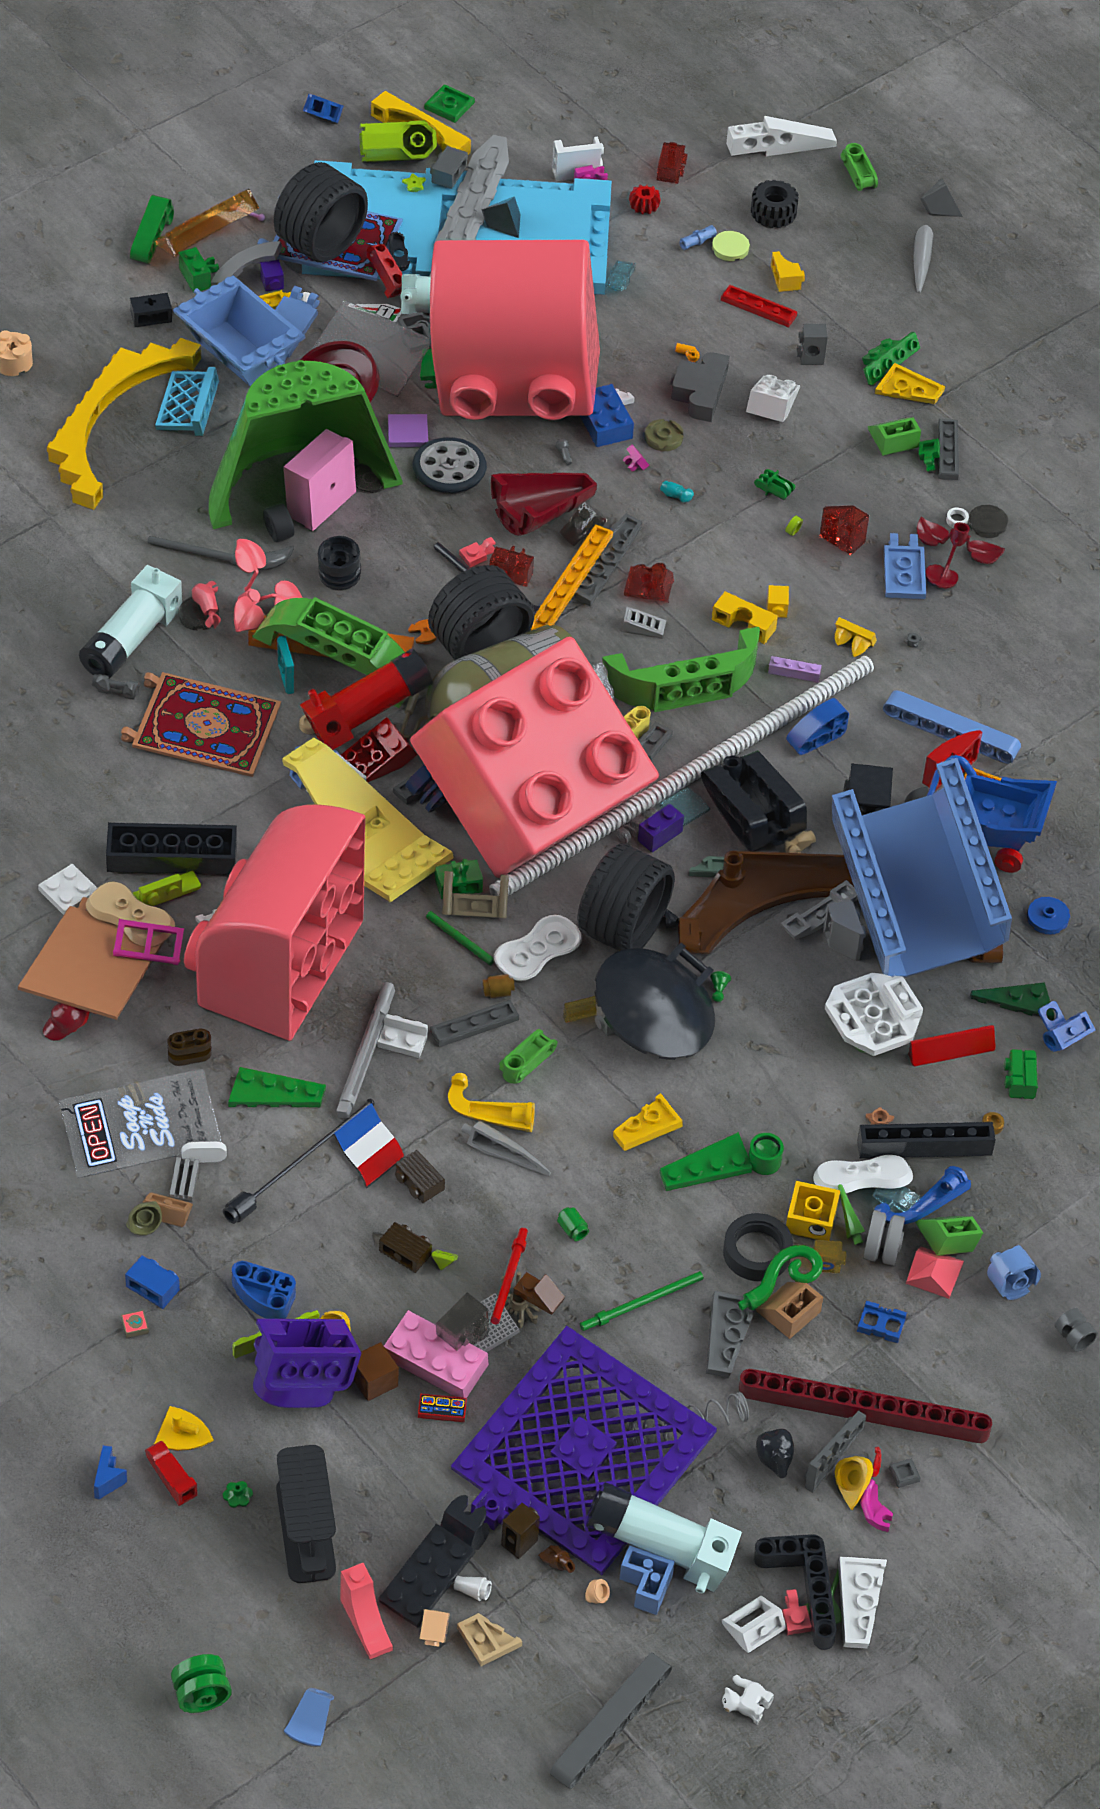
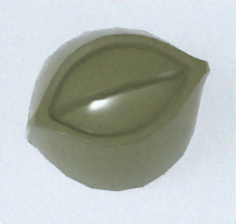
M152 1201L136 1205L129 1213L126 1223L128 1229L137 1235H148L154 1232L162 1220L161 1208L158 1203Z

